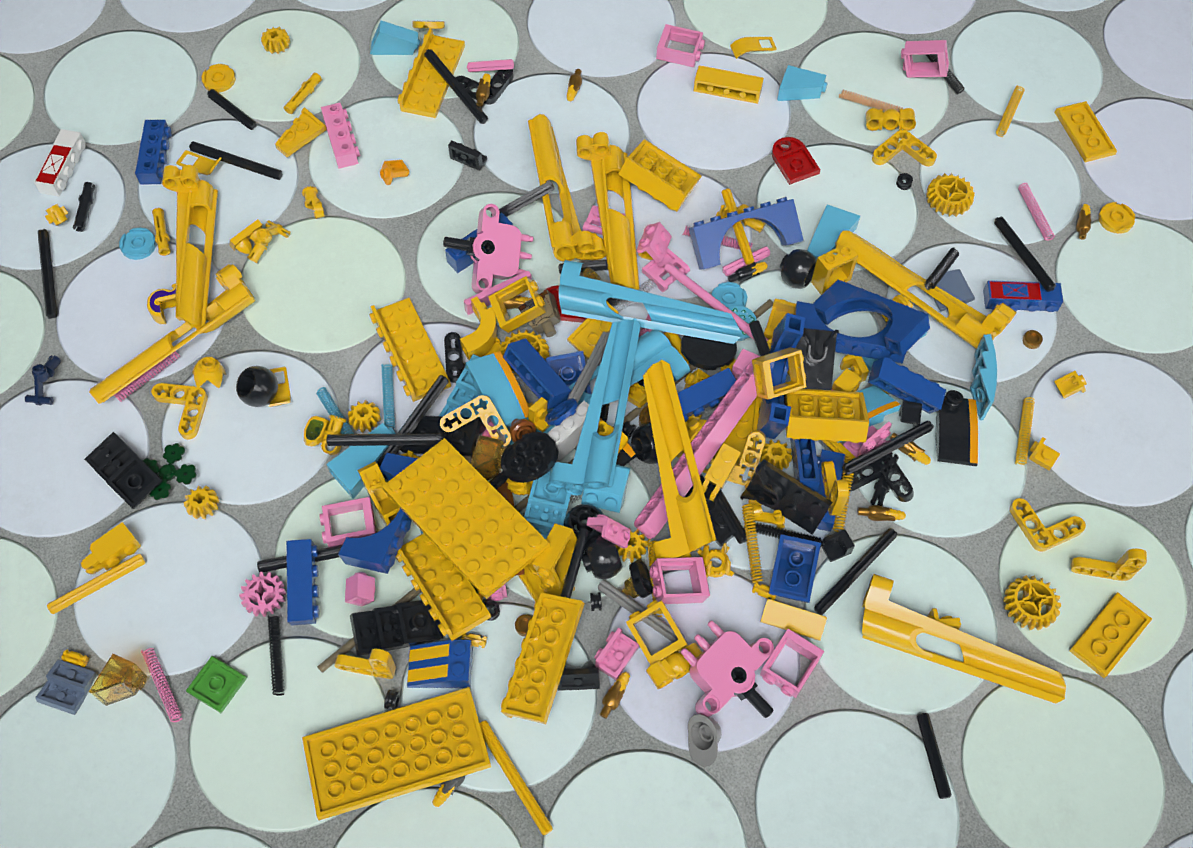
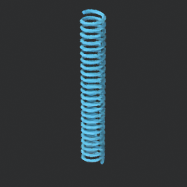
M382 364L384 425L387 428L392 427L394 429L393 366Z
M320 388L317 391V395L329 415L333 414L338 416V418L339 416L344 418L326 388ZM346 421L341 429V434H354Z

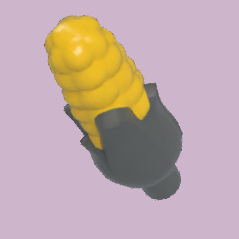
M465 776L442 782L432 801L433 805L440 807L463 783Z

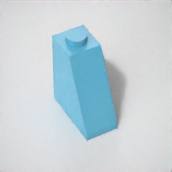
M380 20L371 41L370 54L413 55L414 50L418 49L420 44L418 32Z
M788 65L779 88L777 100L790 101L820 98L821 93L825 92L828 83L825 82L826 75Z

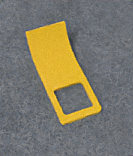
M744 37L730 45L736 59L750 51H776L777 49L772 37ZM759 40H769L772 48H762Z
M185 150L176 164L182 167L185 166L181 162L189 154L198 158L193 164L198 169V173L210 175L220 162L221 157L218 160H212Z
M286 367L270 369L273 373L284 371L285 383L278 384L277 394L272 402H270L269 407L291 403Z

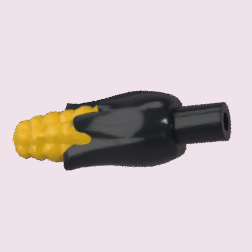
M754 262L740 267L735 271V274L728 276V281L734 282L738 280L742 282L749 280L754 276L760 275L762 271L767 269L768 265L766 262Z

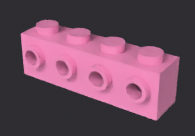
M341 102L321 107L338 169L358 164L357 157L360 154L358 147L353 145L356 144L354 134H350V131H352L350 121L346 122V119H348L346 108L342 109Z

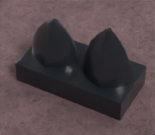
M588 660L582 668L574 669L569 664L564 667L558 691L600 689L599 668H596L591 661Z

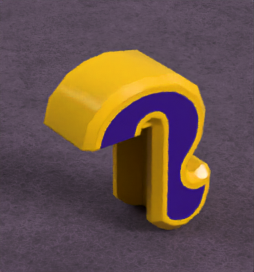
M176 283L172 285V290L157 289L147 298L148 311L153 320L159 324H166L163 309L176 306Z

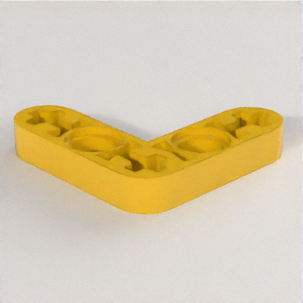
M906 130L897 131L876 148L872 155V161L876 165H884L901 150H904L927 167L934 165L937 158L934 150ZM888 145H892V146H894L896 149L891 150V149H889L887 146H888ZM917 146L920 150H913L911 147Z
M167 383L154 385L151 393L157 402L185 405L178 431L184 439L190 440L196 437L208 400L205 390L201 387ZM177 392H184V396L175 398ZM191 410H198L196 416H188Z
M480 395L444 415L440 420L441 428L446 432H452L480 416L496 445L505 447L511 441L507 426L487 395ZM479 399L487 400V408L480 407L477 409L479 413L475 414V410L470 404L474 403V406H477L480 403ZM463 408L471 410L472 415L470 418H462L460 413ZM456 412L458 419L462 423L458 424L457 420L452 424V428H450L449 426L445 427V418L452 420L456 417L455 415H453ZM494 415L498 418L499 421L496 426L488 424L487 419L489 416ZM501 425L503 426V429H500L501 433L508 436L505 443L497 440L499 438L497 431L495 433L492 432V430L499 428Z
M755 430L750 433L740 464H736L728 481L743 486L750 483L766 442V436L762 431ZM756 435H759V439L762 440L756 446V449H760L759 452L752 449L754 440L751 437L755 438ZM748 453L756 455L757 459L754 463L747 462L746 455ZM713 456V458L711 459L710 464L713 463V461H714V459L716 458V456ZM743 464L747 467H751L748 472V476L751 477V479L747 478L746 481H744L743 476L740 475L744 474L746 470V467L742 466ZM705 468L703 473L707 474L709 469Z
M825 461L821 463L825 496L833 502L828 512L830 516L841 515L849 494L848 483L846 479L837 480L833 461Z
M1021 498L1015 499L1010 506L1011 515L1032 547L1040 552L1049 550L1079 536L1086 528L1085 521L1077 516L1070 517L1045 528L1026 500ZM1016 507H1023V510H1017ZM1026 521L1034 522L1036 528H1028L1026 526ZM1072 524L1079 526L1078 529L1075 527L1068 531ZM1054 530H1060L1064 537H1056ZM1038 540H1045V544L1039 543Z
M1129 549L1116 563L1076 557L1071 560V570L1074 573L1127 581L1147 563V552L1143 549Z
M372 649L369 659L337 655L334 665L340 670L385 679H393L396 670L391 654L381 649Z

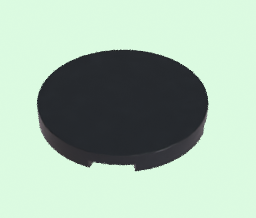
M684 335L681 340L680 349L691 365L704 370H716V368L728 366L734 361L737 344L736 342L731 344Z
M532 432L524 434L521 439L506 447L501 456L500 465L508 479L520 483L530 482L542 477L551 470L558 459L559 449L554 439L546 433Z

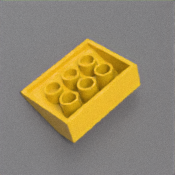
M645 139L627 157L618 173L625 181L636 185L639 190L647 192L655 200L661 201L669 209L676 212L702 177V175Z
M799 389L785 394V405L791 407L789 423L786 427V438L811 439L814 441L831 440L833 442L850 441L852 443L866 442L869 419L863 392Z

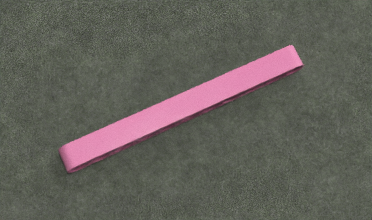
M752 362L746 366L691 442L699 476L757 396ZM683 453L672 469L678 493L680 496L685 497L693 484L685 454ZM662 484L634 522V526L648 539L654 538L668 521Z

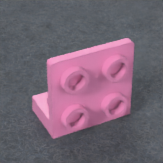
M888 422L879 430L873 425L869 426L866 442L852 443L847 441L843 446L855 457H858L887 442L886 438L891 433L889 430L892 424Z

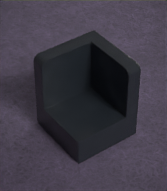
M903 400L899 409L900 421L913 424V428L919 425L922 404Z
M843 529L825 537L821 547L829 561L833 562L851 554L855 545L847 531Z

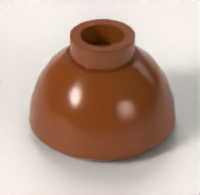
M515 419L511 423L510 436L514 443L521 439L522 435L536 432V426L530 420Z

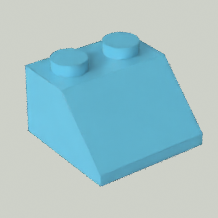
M616 465L612 487L584 488L581 504H590L601 509L620 513L625 499L630 468Z

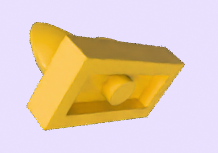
M257 219L230 239L229 246L234 251L237 249L242 253L250 254L252 246L249 239L254 242L258 241L256 232L262 229L263 224Z

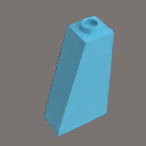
M827 205L807 251L817 258L835 249V242L842 231L854 232L857 229L860 215Z
M382 423L368 434L396 433L391 427L387 428ZM389 445L350 446L326 464L329 473L354 499L364 487V483L357 470L377 462Z

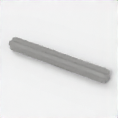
M602 332L568 399L573 398L577 403L579 402L604 354L609 332Z
M602 580L599 583V591L633 614L637 611L641 613L646 610V608L606 580ZM652 614L642 620L674 643L678 640L671 626L656 615Z

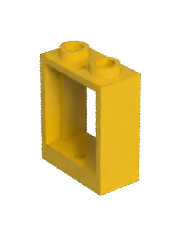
M847 242L817 257L811 283L822 295L837 280L843 282L850 281L858 254Z
M525 276L488 296L500 328L507 333L546 313L543 307L545 302L537 292L539 287L535 280ZM529 289L535 306L510 319L504 302Z
M790 347L752 359L757 397L769 400L806 387L802 350ZM788 358L791 381L773 386L770 363Z
M555 523L546 538L550 547L535 558L533 566L543 586L549 589L556 588L560 590L565 582L577 538L573 529Z
M657 600L651 602L646 606L648 609L641 613L637 611L629 616L630 620L626 621L650 665L662 661V659H666L673 653L680 652L688 646L687 641L662 600L660 602ZM661 609L678 640L651 655L635 624Z

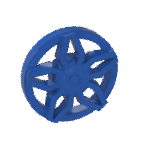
M573 398L568 399L555 406L545 417L546 423L558 426L567 417L576 413L575 409L578 406L576 400Z

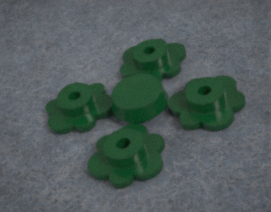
M178 443L173 444V446L167 445L164 448L163 458L169 464L163 465L160 470L156 460L151 461L149 458L143 460L156 474L159 472V477L163 480L149 494L155 500L164 499L169 496L171 485L167 484V481L174 479L175 476L178 483L183 482L185 485L190 484L192 479L197 476L194 465L187 466L183 464L177 470L172 465L176 461H180L182 459L181 455L185 453V448Z

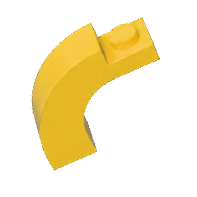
M477 296L471 299V305L480 325L473 333L460 338L461 348L468 360L471 359L473 354L479 357L485 355L493 346L497 336L494 310L492 307L487 309L485 303L480 302Z
M373 462L357 471L371 501L387 526L396 517L400 507L384 492L382 486L386 484V481L378 464Z

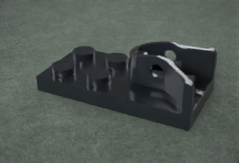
M804 328L803 336L796 346V349L802 350L804 357L803 365L806 374V387L802 389L832 390L836 338L839 330L827 331Z
M424 416L412 432L442 433L443 439L445 438L462 456H470L476 463L478 458L474 451L478 435L484 432L486 427L480 418H475L452 432H446L440 426L442 416ZM455 417L452 420L445 418L446 422L444 423V426H449L450 428H452V424L455 421L458 420V424L462 422L458 419V417ZM403 445L400 450L403 453H407L409 450L416 454H425L435 445Z
M765 459L756 467L755 474L749 485L740 496L742 500H756L758 503L770 507L774 511L780 510L782 516L812 535L833 503Z

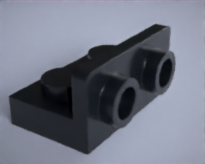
M452 140L448 144L450 159L479 171L487 161V156L476 149H471L462 143Z

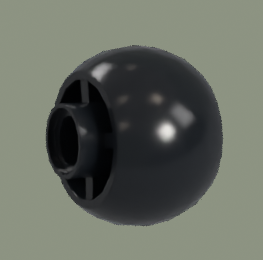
M796 249L789 255L786 254L780 264L783 281L793 288H806L812 280L817 258L811 252L803 249Z
M262 366L246 368L239 375L236 383L238 397L245 404L252 407H262L269 404L275 398L278 390V381L275 374Z
M646 422L634 431L631 438V446L640 461L647 464H657L658 460L651 422Z
M580 504L567 513L564 526L573 529L576 538L580 528L590 530L588 541L595 536L602 535V533L587 526V524L581 523V521L587 520L588 517L604 514L596 506Z
M601 535L587 541L584 550L585 554L582 557L586 572L592 571L597 579H609L616 576L622 569V563L615 544L602 538Z

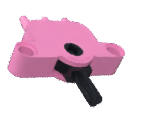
M488 204L480 210L477 237H469L467 240L444 237L443 240L444 247L466 251V255H470L474 261L472 289L475 293L490 289L493 278L506 280L514 275L517 276L525 272V270L518 269L519 258L531 259L532 257L527 252H521L520 248L521 241L532 242L533 236L521 234L520 230L513 225L498 223L499 209L495 204ZM486 210L491 211L492 217L487 216ZM479 280L484 282V289L479 286Z
M711 620L708 626L718 638L709 644L703 637L697 634L694 639L704 650L697 659L686 648L681 651V654L691 665L689 671L691 678L705 692L696 703L695 709L697 714L710 717L719 712L732 697L737 696L741 701L747 699L764 718L769 717L774 710L755 690L758 685L755 683L754 671L773 653V643L767 638H761L749 646L739 634L733 631L724 632ZM759 646L762 647L763 653L760 652ZM705 702L710 704L711 711L706 708Z

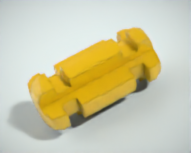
M755 582L752 589L753 593L757 592L759 596L767 599L770 597L771 600H775L776 596L769 595L770 586L765 584L759 585V582Z
M472 633L462 635L461 640H471L472 646L479 647L480 645L482 646L481 648H485L487 643L486 636L482 638L481 635Z
M68 649L64 650L61 656L63 661H68V663L85 667L89 661L87 655L83 656L81 653L69 651Z

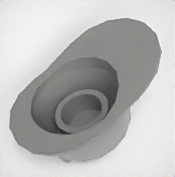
M697 714L692 716L688 722L689 753L697 765L702 767L710 766L717 758L721 728L713 717Z

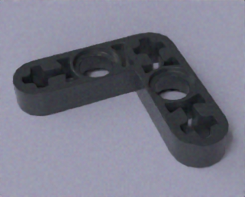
M513 69L498 70L490 81V94L487 100L484 101L485 104L491 105L498 100L514 78ZM465 76L455 77L467 93L477 100L476 92L471 90L478 88L479 82ZM496 83L502 84L500 87L494 86Z
M450 332L444 338L446 374L452 383H456L466 367L465 363H463L461 337L456 332ZM452 339H455V348L451 346ZM457 354L459 358L453 361L449 359V356ZM453 371H457L456 376H453Z
M890 454L853 472L854 475H851L853 478H850L853 480V483L849 484L852 486L848 487L851 488L849 491H854L883 477L899 501L908 502L914 497L912 485ZM882 462L888 463L890 469L887 470V467ZM866 469L873 470V473L869 476L862 474ZM893 474H898L900 476V478L897 481H891L889 479L890 476ZM901 485L903 489L908 492L907 494H904L903 492L901 493Z

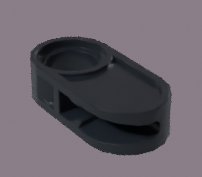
M638 559L629 565L636 593L639 597L645 598L653 593V586L646 564Z

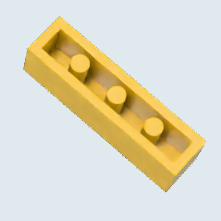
M699 65L693 91L758 104L764 78Z

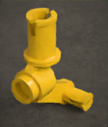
M742 204L736 207L738 213H743V209L748 208V206ZM721 205L720 211L717 212L716 216H721V218L727 217L728 206ZM753 218L741 220L745 227L749 226L759 233L762 232L766 224Z
M268 220L265 225L268 228H262L256 232L258 241L254 242L255 245L247 258L258 263L264 250H267L265 245L272 240V235L281 234L288 238L290 231L284 229L281 224H275Z
M749 499L748 504L752 503L753 505L747 507L754 508L746 509L745 511L754 510L749 512L754 513V515H751L755 516L752 519L775 524L777 529L779 527L780 529L785 528V517L782 516L780 510H775L773 513L763 512L762 504L756 500Z

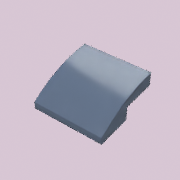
M960 269L946 272L936 285L965 304L975 300ZM934 298L940 312L948 309Z
M58 659L46 675L48 681L35 697L36 701L75 715L93 684L96 672Z

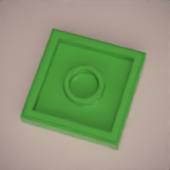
M211 656L186 689V692L221 714L247 677L214 656Z

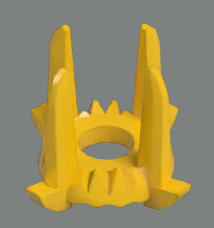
M724 543L721 550L714 549L709 551V545H705L703 551L701 549L697 551L699 556L703 557L707 578L709 576L716 578L724 575H734V572L730 570L731 562L726 554L730 548L727 546V543ZM718 558L722 564L719 567H713L710 560Z

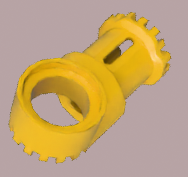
M307 186L302 191V195L306 200L304 202L305 207L315 211L313 212L315 213V219L325 217L322 203L317 198V188Z
M329 415L330 422L327 430L324 431L321 449L329 455H336L340 452L341 446H335L332 451H328L326 438L329 434H340L346 419Z

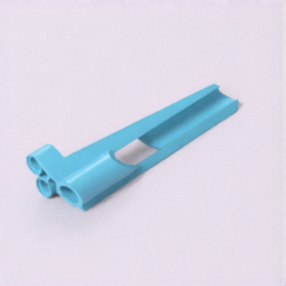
M569 260L564 261L559 285V303L562 314L607 322L634 319L621 316L608 307L606 300L608 298H617L643 303L651 321L636 319L641 328L734 344L741 336V330L731 313L580 276L583 263Z
M636 318L612 322L573 463H555L551 468L549 485L552 487L565 488V492L571 495H581L584 488L612 487L641 326ZM619 400L613 432L607 436L599 435L597 430L602 405Z
M658 330L647 331L638 338L630 386L642 380L643 374L648 368L660 360L670 364L674 381H678L691 370L681 354L671 346L669 339ZM600 365L596 367L590 381L597 377ZM573 383L572 385L569 386V388L571 389V391H572V389H573L575 383ZM583 392L578 405L583 401L589 404L592 394ZM551 425L543 433L547 434L555 425Z

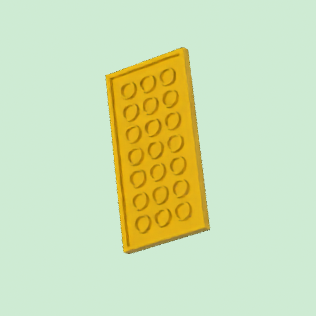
M445 438L382 486L384 492L486 599L550 547L549 542Z
M470 687L302 737L316 815L319 821L491 768Z

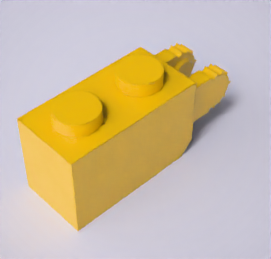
M723 443L705 475V481L702 485L704 493L709 483L716 486L710 494L709 499L714 501L720 489H723L741 457V452Z
M121 522L91 543L90 550L92 553L82 560L81 567L90 575L96 574V572L103 568L109 570L117 566L127 556L134 554L141 545L125 524Z

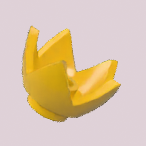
M209 356L200 359L192 371L197 388L207 380L217 388H220L222 376L227 375L223 365L217 359Z

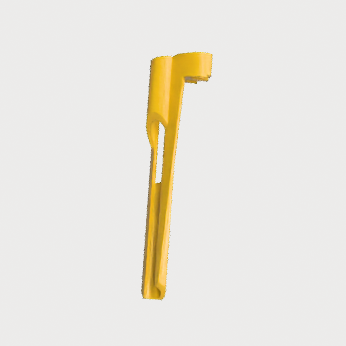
M539 114L533 119L528 120L539 183L542 185L547 180H553L557 183L564 215L562 221L554 222L549 194L542 197L553 254L556 259L563 262L565 260H574V258L580 260L602 259L606 256L604 241L596 233L581 231L561 165L553 127L544 114Z
M598 132L594 134L593 138L588 135H581L576 139L577 156L591 161L610 283L638 290L640 288L630 182L625 181L618 175L628 155L618 146L610 145L608 134L605 132ZM608 190L616 192L624 199L625 216L616 210L609 209Z
M169 165L164 168L162 185L169 190L177 192L176 318L179 321L184 320L191 326L199 329L206 324L218 190L214 189L208 182L199 179L198 169L195 166L185 165L180 170L176 166ZM191 224L198 226L206 235L204 254L194 245L188 243Z
M842 231L835 242L836 248L848 242L858 254L856 262L929 313L936 321L976 349L983 335L991 334L992 340H994L1017 313L1002 303L996 305L992 313L985 316L937 286L934 289L927 290L924 285L926 279L909 270L885 252L851 231ZM914 285L918 286L945 305L949 310V316L947 318L910 293L908 289Z
M228 264L216 273V279L225 291L207 305L206 320L209 322L173 347L172 343L194 328V326L187 322L183 323L180 327L165 335L90 389L89 393L97 403L100 404L108 400L198 334L216 330L255 302L254 296L241 279L243 277L240 271L233 264Z
M660 360L648 368L643 374L671 538L657 541L652 546L656 559L691 558L690 552L715 541L716 537L669 363ZM682 450H684L693 484V491L688 497L679 495L671 466L672 460Z
M873 574L862 607L865 608L862 625L864 639L1055 704L1065 699L1066 683L1060 672L888 601L894 580ZM927 633L959 644L963 653L964 663L920 648L916 643L917 635Z

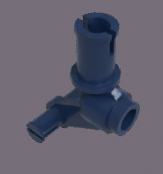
M49 356L44 365L37 364L33 366L32 375L34 377L35 396L26 395V403H35V405L39 406L42 404H53V397H44L43 383L50 377H53L55 369L61 363L57 356Z

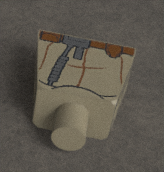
M545 290L539 295L545 302L543 307L546 313L528 323L537 333L544 332L546 337H552L556 334L554 325L558 324L561 318L554 295ZM533 299L518 306L519 311L523 313L534 307Z

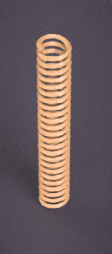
M844 89L839 94V98H844V100L854 101L857 104L862 103L864 106L883 109V111L892 108L899 112L900 108L903 109V107H898V105L895 108L893 104L891 106L890 103L885 104V101L880 102L877 99L875 101V98L872 101L870 97L867 99V96L862 97L860 94L857 96V93L853 92L852 94V91L847 92L845 90L844 93Z

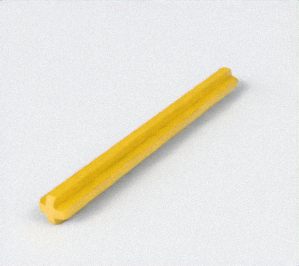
M487 721L480 722L484 741L542 835H547L553 830L552 825Z

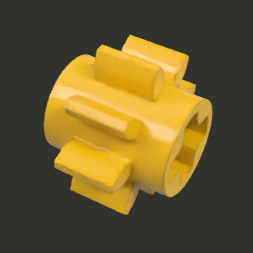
M56 204L45 210L48 213L45 218L49 224L54 222L57 226L67 220L65 215L68 214V211L64 206L59 207Z

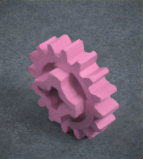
M260 572L259 577L253 574V580L246 579L247 586H241V590L244 592L239 594L241 600H243L241 604L243 607H246L248 613L253 611L255 616H258L261 612L263 617H266L268 611L274 614L273 609L275 607L277 609L281 608L279 602H285L282 596L286 594L283 582L280 581L277 575L273 577L271 572L267 576ZM267 583H270L275 587L273 588V586H268ZM251 601H253L254 603L258 602L259 606L251 603Z

